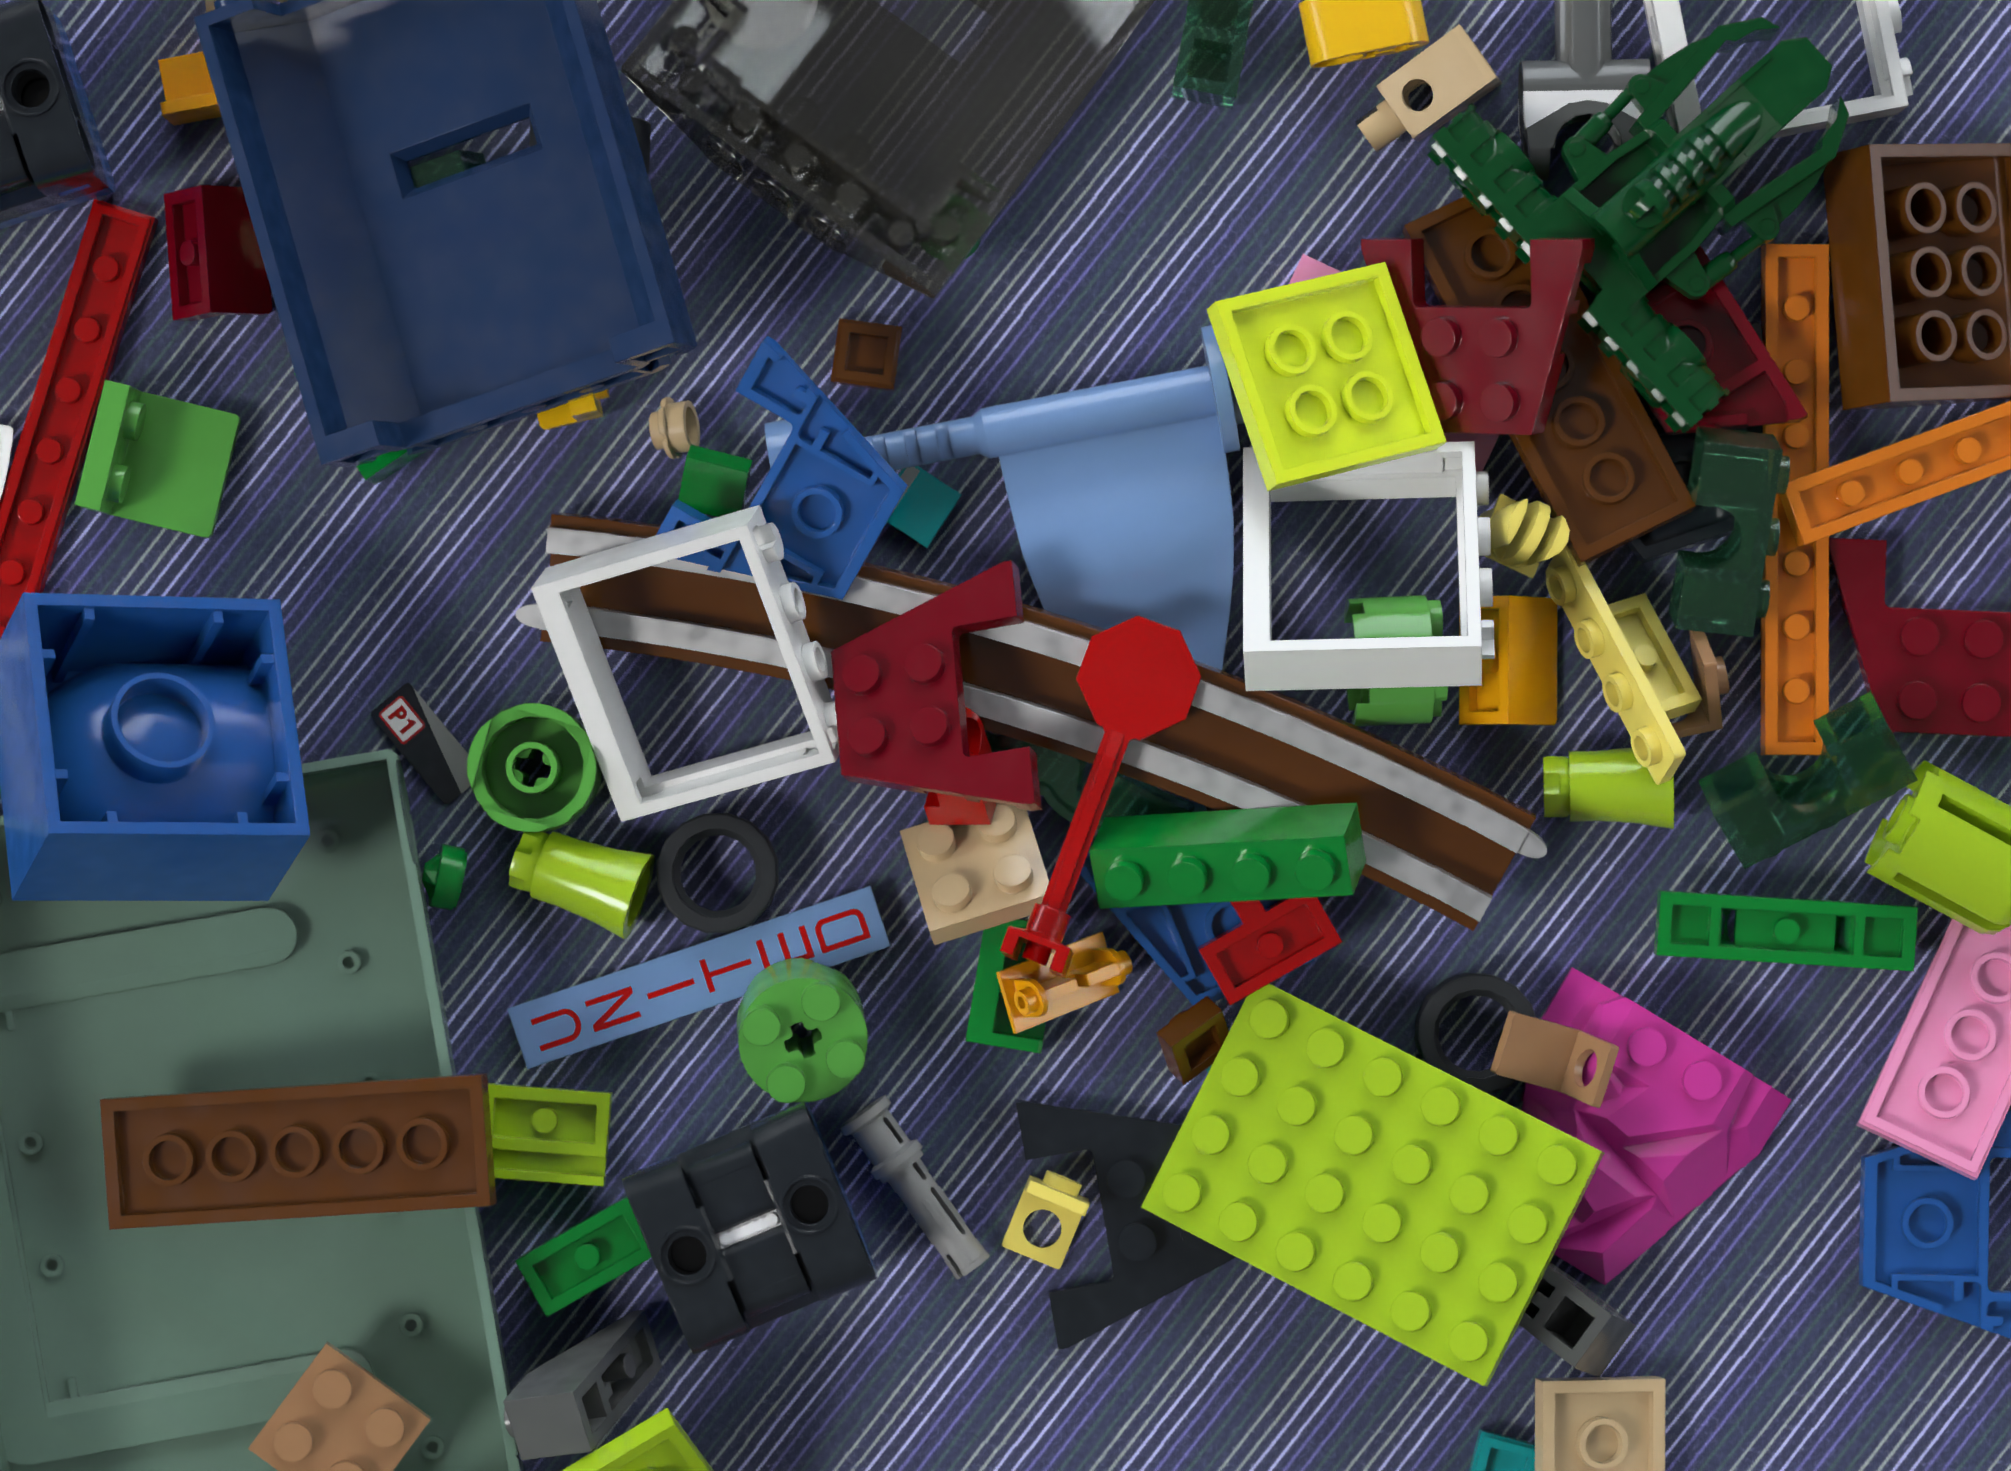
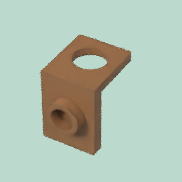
M1702 625L1689 627L1694 685L1702 701L1695 712L1689 713L1682 721L1671 723L1679 738L1723 729L1720 695L1728 694L1730 691L1727 670L1722 656L1714 657Z
M1509 1011L1490 1071L1503 1077L1559 1091L1590 1106L1600 1108L1619 1046L1580 1029ZM1595 1052L1597 1057L1596 1072L1592 1081L1587 1086H1584L1582 1081L1583 1067L1589 1055Z

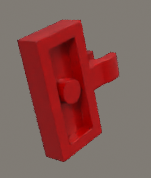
M1317 897L1282 899L1264 909L1260 900L1236 901L1230 903L1240 918L1241 923L1197 948L1231 1006L1342 943V940Z

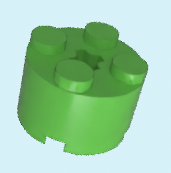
M1425 595L1350 598L1346 600L1344 623H1353V637H1349V639L1443 636V613L1440 600H1427ZM1448 686L1346 689L1349 711H1354L1351 723L1358 727L1431 723L1433 717L1441 716L1442 701H1447Z
M539 703L516 705L501 711L491 718L475 735L467 758V776L480 806L497 823L522 832H548L572 824L586 812L594 801L602 778V771L584 724L578 718L562 709ZM537 750H541L544 752L542 761L546 765L551 766V771L548 778H538L534 787L528 785L529 774L520 770V763L523 758L533 759Z
M792 958L774 963L754 977L741 1000L736 1020L740 1057L752 1080L769 1093L772 1098L782 1103L814 1102L828 1098L846 1087L864 1067L868 1044L862 1002L852 982L835 968L833 970L825 965L814 963V960L804 958ZM802 1022L807 1030L812 1031V1034L800 1038L797 1033H792V1025Z

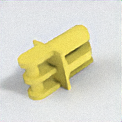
M1499 494L1493 509L1485 511L1479 516L1490 517L1491 556L1485 557L1531 579L1534 578L1540 562L1552 558L1563 550L1568 543L1570 529L1562 515L1555 518L1550 517V506L1538 500L1528 503V499L1516 501L1503 494Z

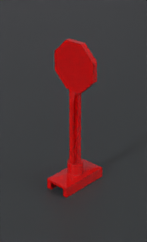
M1137 615L1091 637L1076 681L1097 726L1104 729V735L1042 903L1034 904L1025 929L1014 926L1008 927L1000 948L1005 957L1017 961L1022 945L1026 943L1022 955L1023 958L1046 966L1050 954L1053 953L1054 957L1049 969L1054 975L1062 978L1066 977L1074 956L1071 948L1062 944L1071 916L1066 914L1128 744L1132 740L1142 741L1185 721L1202 677L1181 631Z

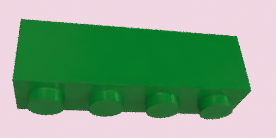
M1357 802L1105 817L1089 849L1099 909L1354 895L1366 863Z

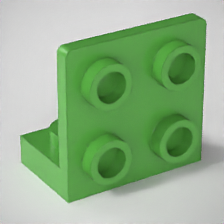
M105 380L75 505L87 510L203 538L212 537L241 423L240 417L233 413L142 392L130 385Z

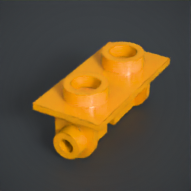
M1098 932L1066 945L1071 948L1074 956L1065 978L1054 975L1049 969L1054 957L1053 953L1050 954L1046 966L1026 960L996 972L1013 1033L1017 1034L1119 993L1118 985L1123 984L1126 980V975L1130 974L1133 970L1130 956L1124 950L1116 951L1112 948H1107L1103 932Z

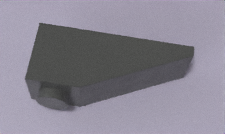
M1551 1262L1519 1323L1521 1327L1571 1366L1596 1377H1600L1636 1327L1635 1324Z
M645 1309L630 1312L532 1370L504 1399L505 1426L510 1436L515 1438L521 1460L592 1452L659 1372L662 1365Z

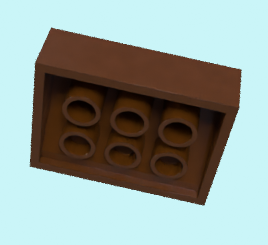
M2011 143L1868 144L1837 152L1836 157L1825 167L1823 176L1843 410L1904 408L2011 399Z

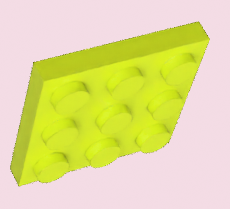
M1386 262L1215 301L1206 309L1267 492L1436 450L1447 442Z

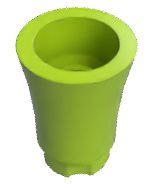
M1632 747L1600 751H1568V758L1566 756L1543 757L1544 817L1563 818L1570 815V822L1605 821L1637 823L1674 829V775L1670 781L1657 785L1647 767H1643L1635 758Z
M542 831L523 832L510 865L508 885L530 892L531 898L555 905L590 920L625 940L632 932L642 910L653 875L655 856L653 854L619 850L582 841L553 831L551 834Z

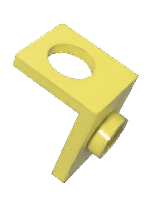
M1049 1170L1046 1171L1043 1180L1029 1175L1002 1241V1246L1055 1269H1060L1081 1217H1085L1090 1206L1088 1198L1078 1195L1082 1184ZM1036 1210L1051 1211L1060 1220L1061 1234L1057 1241L1050 1246H1035L1024 1235V1222L1028 1215Z

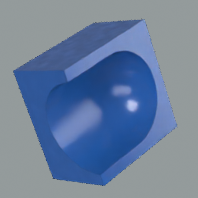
M23 592L0 638V789L12 901H269L310 837L280 599Z

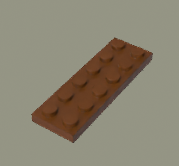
M1464 196L1404 225L1402 231L1405 238H1424L1425 276L1440 305L1530 306V261L1525 265L1515 254L1518 250L1517 246L1509 237L1503 241L1493 230L1497 224L1489 215L1482 217ZM1578 285L1575 300H1580L1577 313L1570 315L1560 351L1565 354L1545 431L1534 435L1509 434L1545 504L1550 506L1551 516L1555 518L1562 515L1566 519L1570 529L1567 546L1578 567L1692 512L1696 505L1632 384L1619 371L1621 363L1614 355L1608 358L1598 347L1602 343L1592 331L1586 334L1576 323L1590 306Z
M487 1073L100 1099L109 1230L484 1207L497 1204Z

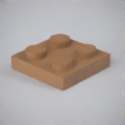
M327 1341L248 1449L278 1471H393L432 1417Z

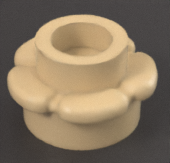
M665 397L661 400V408L650 414V436L657 450L664 449L669 458L678 459L682 457L684 452L689 451L691 444L699 446V420L691 401L674 402L671 397Z

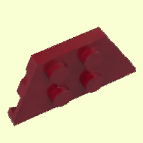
M1700 245L1696 249L1695 254L1700 264L1704 266L1710 259ZM1723 280L1709 289L1703 297L1696 300L1688 299L1664 281H1661L1645 295L1649 300L1647 304L1656 314L1661 313L1668 322L1676 325L1695 344L1704 356L1707 366L1716 375L1714 379L1723 389L1727 387L1731 392L1723 400L1718 399L1720 403L1684 434L1801 422L1808 417V413ZM1645 400L1666 435L1683 434L1680 429L1674 433L1664 421L1668 418L1661 408L1655 407L1653 409Z

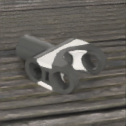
M1554 0L1555 60H1521L1519 63L1518 126L1522 151L1542 181H1548L1550 149L1555 148L1556 137L1559 131L1569 124L1586 123L1597 112H1603L1626 88V85L1633 76L1647 74L1651 71L1649 59H1613L1612 0ZM1632 102L1612 120L1613 126L1607 133L1613 141L1615 149L1633 138L1628 131L1641 113Z

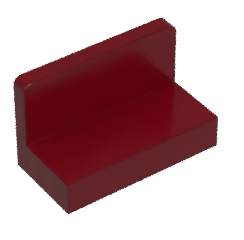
M199 185L164 194L173 321H196L220 315L260 316L270 314L272 312L271 287L242 187Z

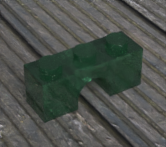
M1254 0L1188 1L1171 98L1233 109L1239 86Z
M1697 426L1688 490L1695 505L1718 507L1730 512L1734 516V525L1728 539L1714 550L1707 552L1678 550L1669 605V613L1676 629L1753 637L1756 617L1765 618L1770 599L1769 580L1762 579L1766 556L1776 555L1780 537L1779 518L1772 517L1776 494L1786 493L1790 475V457L1782 455L1783 450L1773 434Z
M1871 691L1813 721L1822 738L1823 747L1819 758L1808 769L1793 775H1778L1766 769L1756 751L1698 780L1716 821L1744 869L1779 854L1783 849L1822 829L1834 826L1840 820L1881 799L1888 798L1898 790L1918 781Z

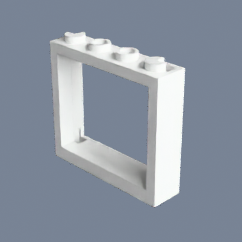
M1643 0L1656 66L1688 45L1679 0ZM1856 0L1875 96L1844 102L1850 114L1847 124L1897 115L1909 105L1907 96L1913 95L1910 75L1913 74L1907 57L1899 58L1895 34L1902 31V17L1898 0ZM1695 79L1665 113L1667 122L1677 133L1682 131L1701 113ZM1833 104L1803 110L1771 139L1825 129L1829 109Z
M1475 441L1446 442L1436 450L1268 492L1253 447H1243V656L1246 691L1482 686V659H1495L1494 620H1481V607H1493L1492 568H1479V556H1491L1490 517H1477V505H1489L1488 471H1476ZM1456 497L1461 636L1272 640L1271 502Z
M760 505L547 567L531 587L621 822L834 763L839 756L835 700L832 701L825 682V678L828 676L826 657L821 645L817 641L810 642L803 623V619L806 618V606L802 592L796 582L789 583L780 561L784 558L781 535L773 522L766 523ZM740 540L810 731L651 775L580 587Z

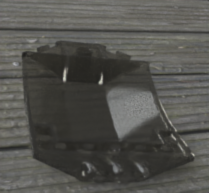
M674 0L621 66V72L711 162L832 250L845 254L934 299L1051 146L1155 0Z

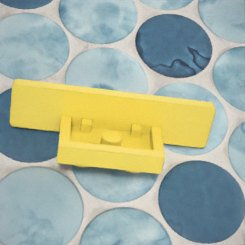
M1566 544L1559 554L1553 556L1546 569V585L1549 595L1555 604L1562 606L1574 629V638L1579 652L1586 659H1590L1602 682L1603 695L1607 705L1613 712L1619 714L1630 734L1631 747L1635 758L1643 767H1647L1657 785L1668 782L1686 756L1685 749L1670 719L1695 712L1702 698L1646 593L1607 604L1587 565L1584 564L1578 567Z

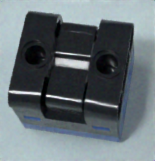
M14 0L0 5V229L116 192L112 172L69 39L59 18L42 0Z
M808 1102L795 1104L641 1168L622 1178L633 1213L685 1339L694 1355L749 1333L751 1329L817 1301H826L877 1279V1270Z

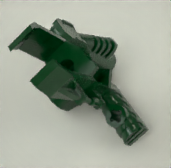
M1763 17L1717 26L1710 36L1685 46L1663 60L1649 73L1633 76L1626 85V88L1603 112L1599 111L1594 114L1563 145L1561 156L1575 184L1559 198L1555 195L1551 196L1542 186L1544 182L1535 173V169L1526 155L1504 132L1496 130L1488 120L1484 121L1475 111L1477 107L1473 103L1467 106L1463 114L1459 112L1453 117L1447 128L1443 126L1431 137L1427 146L1431 150L1427 156L1437 167L1443 163L1449 170V180L1482 217L1489 215L1497 224L1493 230L1503 241L1509 237L1518 248L1515 254L1525 265L1530 261L1531 239L1595 238V249L1591 263L1584 264L1580 278L1595 295V299L1582 315V318L1576 323L1586 334L1592 331L1602 343L1598 347L1608 358L1612 355L1616 357L1621 363L1619 371L1653 409L1655 407L1661 408L1668 418L1664 421L1674 433L1680 429L1684 434L1720 403L1718 399L1723 400L1731 392L1727 387L1723 389L1714 379L1716 375L1707 366L1704 356L1695 344L1676 325L1668 322L1661 313L1656 314L1647 304L1649 300L1645 295L1661 281H1664L1688 299H1699L1709 289L1734 272L1738 267L1737 263L1762 244L1771 242L1778 235L1780 224L1800 205L1817 184L1825 167L1836 157L1850 115L1842 96H1840L1829 109L1826 129L1812 148V154L1735 205V197L1722 182L1827 89L1832 65L1807 37L1782 40L1679 133L1665 119L1660 118L1716 53L1726 54L1746 42L1771 40L1780 27ZM1632 102L1641 113L1628 131L1633 138L1607 155L1595 146L1610 131L1613 126L1612 120ZM1741 225L1751 235L1749 239L1730 253L1727 251L1720 253L1704 266L1700 264L1695 254L1696 249L1714 228L1721 236H1724Z

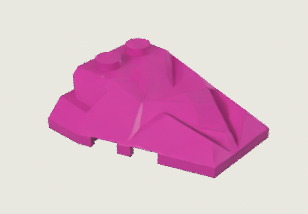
M1571 967L1540 1019L1580 1029L1619 1046L1601 1107H1593L1559 1091L1525 1082L1521 1101H1523L1521 1111L1605 1153L1554 1255L1600 1283L1607 1285L1662 1238L1673 1226L1702 1204L1713 1192L1760 1154L1790 1104L1791 1099L1662 1018ZM1595 1052L1589 1055L1583 1067L1582 1081L1584 1086H1587L1592 1081L1596 1072L1597 1057Z

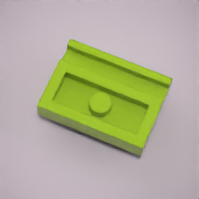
M488 1083L495 1178L591 1186L605 1185L613 1092Z

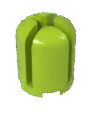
M1926 760L1922 761L1903 783V786L1911 789L1913 793L1911 795L1906 794L1896 806L1889 821L1882 818L1864 861L1871 865L1867 873L1980 934L1994 935L2011 925V806Z

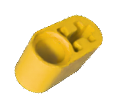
M1304 0L1298 4L1312 68L1330 67L1395 54L1422 47L1430 42L1421 0Z

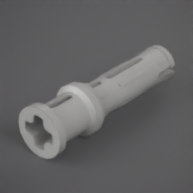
M883 1095L853 1115L839 1129L844 1136L852 1135L872 1163L873 1168L870 1173L874 1179L880 1180L882 1184L889 1183L931 1244L935 1246L945 1260L944 1262L953 1273L955 1279L958 1280L980 1266L990 1255L978 1239L975 1238L954 1205L930 1175L920 1159L923 1156L921 1151L922 1145L917 1139L910 1140L888 1110L891 1104L890 1100L886 1095Z

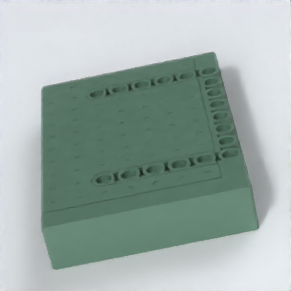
M385 749L301 764L310 837L269 901H12L3 815L0 816V1471H278L248 1448L327 1341L432 1417L393 1471H525L515 1438L510 1436L504 1422L505 1406L503 1401L511 1393L479 1207L109 1230L100 1099L456 1075L426 896L421 879L422 873L412 815L409 814L411 810L400 757L392 750Z

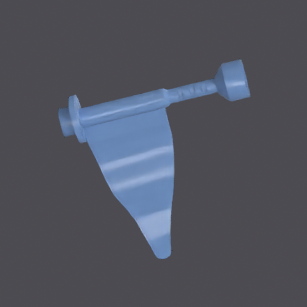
M1212 325L1201 327L1206 366L980 408L972 417L864 437L893 470L978 454L990 459L999 457L1022 554L1044 610L1104 629H1109L1138 615L1181 631L1194 660L1220 670L1223 669L1234 569V516L1226 453L1240 451L1237 425L1245 423ZM785 419L764 424L770 469L792 431L791 423ZM1137 780L1152 814L1206 811V806Z

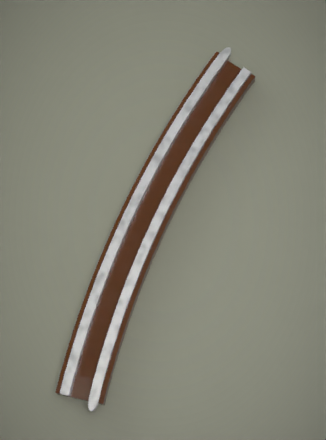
M558 512L551 514V524L547 531L546 553H551L550 566H554L655 536L661 525ZM673 559L669 562H663L580 587L603 649L713 665L792 681L753 576L722 570L718 573L707 570L709 566ZM864 562L843 600L801 591L806 606V618L803 619V623L810 642L817 641L821 645L826 657L828 676L825 678L827 688L834 690L832 650L957 585ZM537 603L523 606L516 611V618L521 623L541 630L540 641L551 642ZM1022 603L1024 623L964 633L960 636L959 644L965 707L970 708L979 716L985 730L1093 764L1104 735V729L1097 726L1076 681V677L1091 637L1107 629ZM1194 660L1202 677L1186 720L1142 741H1130L1118 771L1120 774L1169 791L1217 811L1357 802L1366 856L1362 875L1430 907L1472 931L1475 930L1489 906L1492 895L1515 853L1531 858H1542L1547 854V846L1543 839L1530 830L1536 819L1535 813L1425 757L1312 706L1275 691H1246L1245 679Z

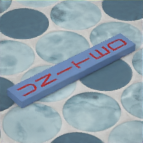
M868 886L519 1004L507 1010L527 1069L743 997L754 977L774 963L792 958H804L814 960V963L831 967L890 947L891 944L872 887Z

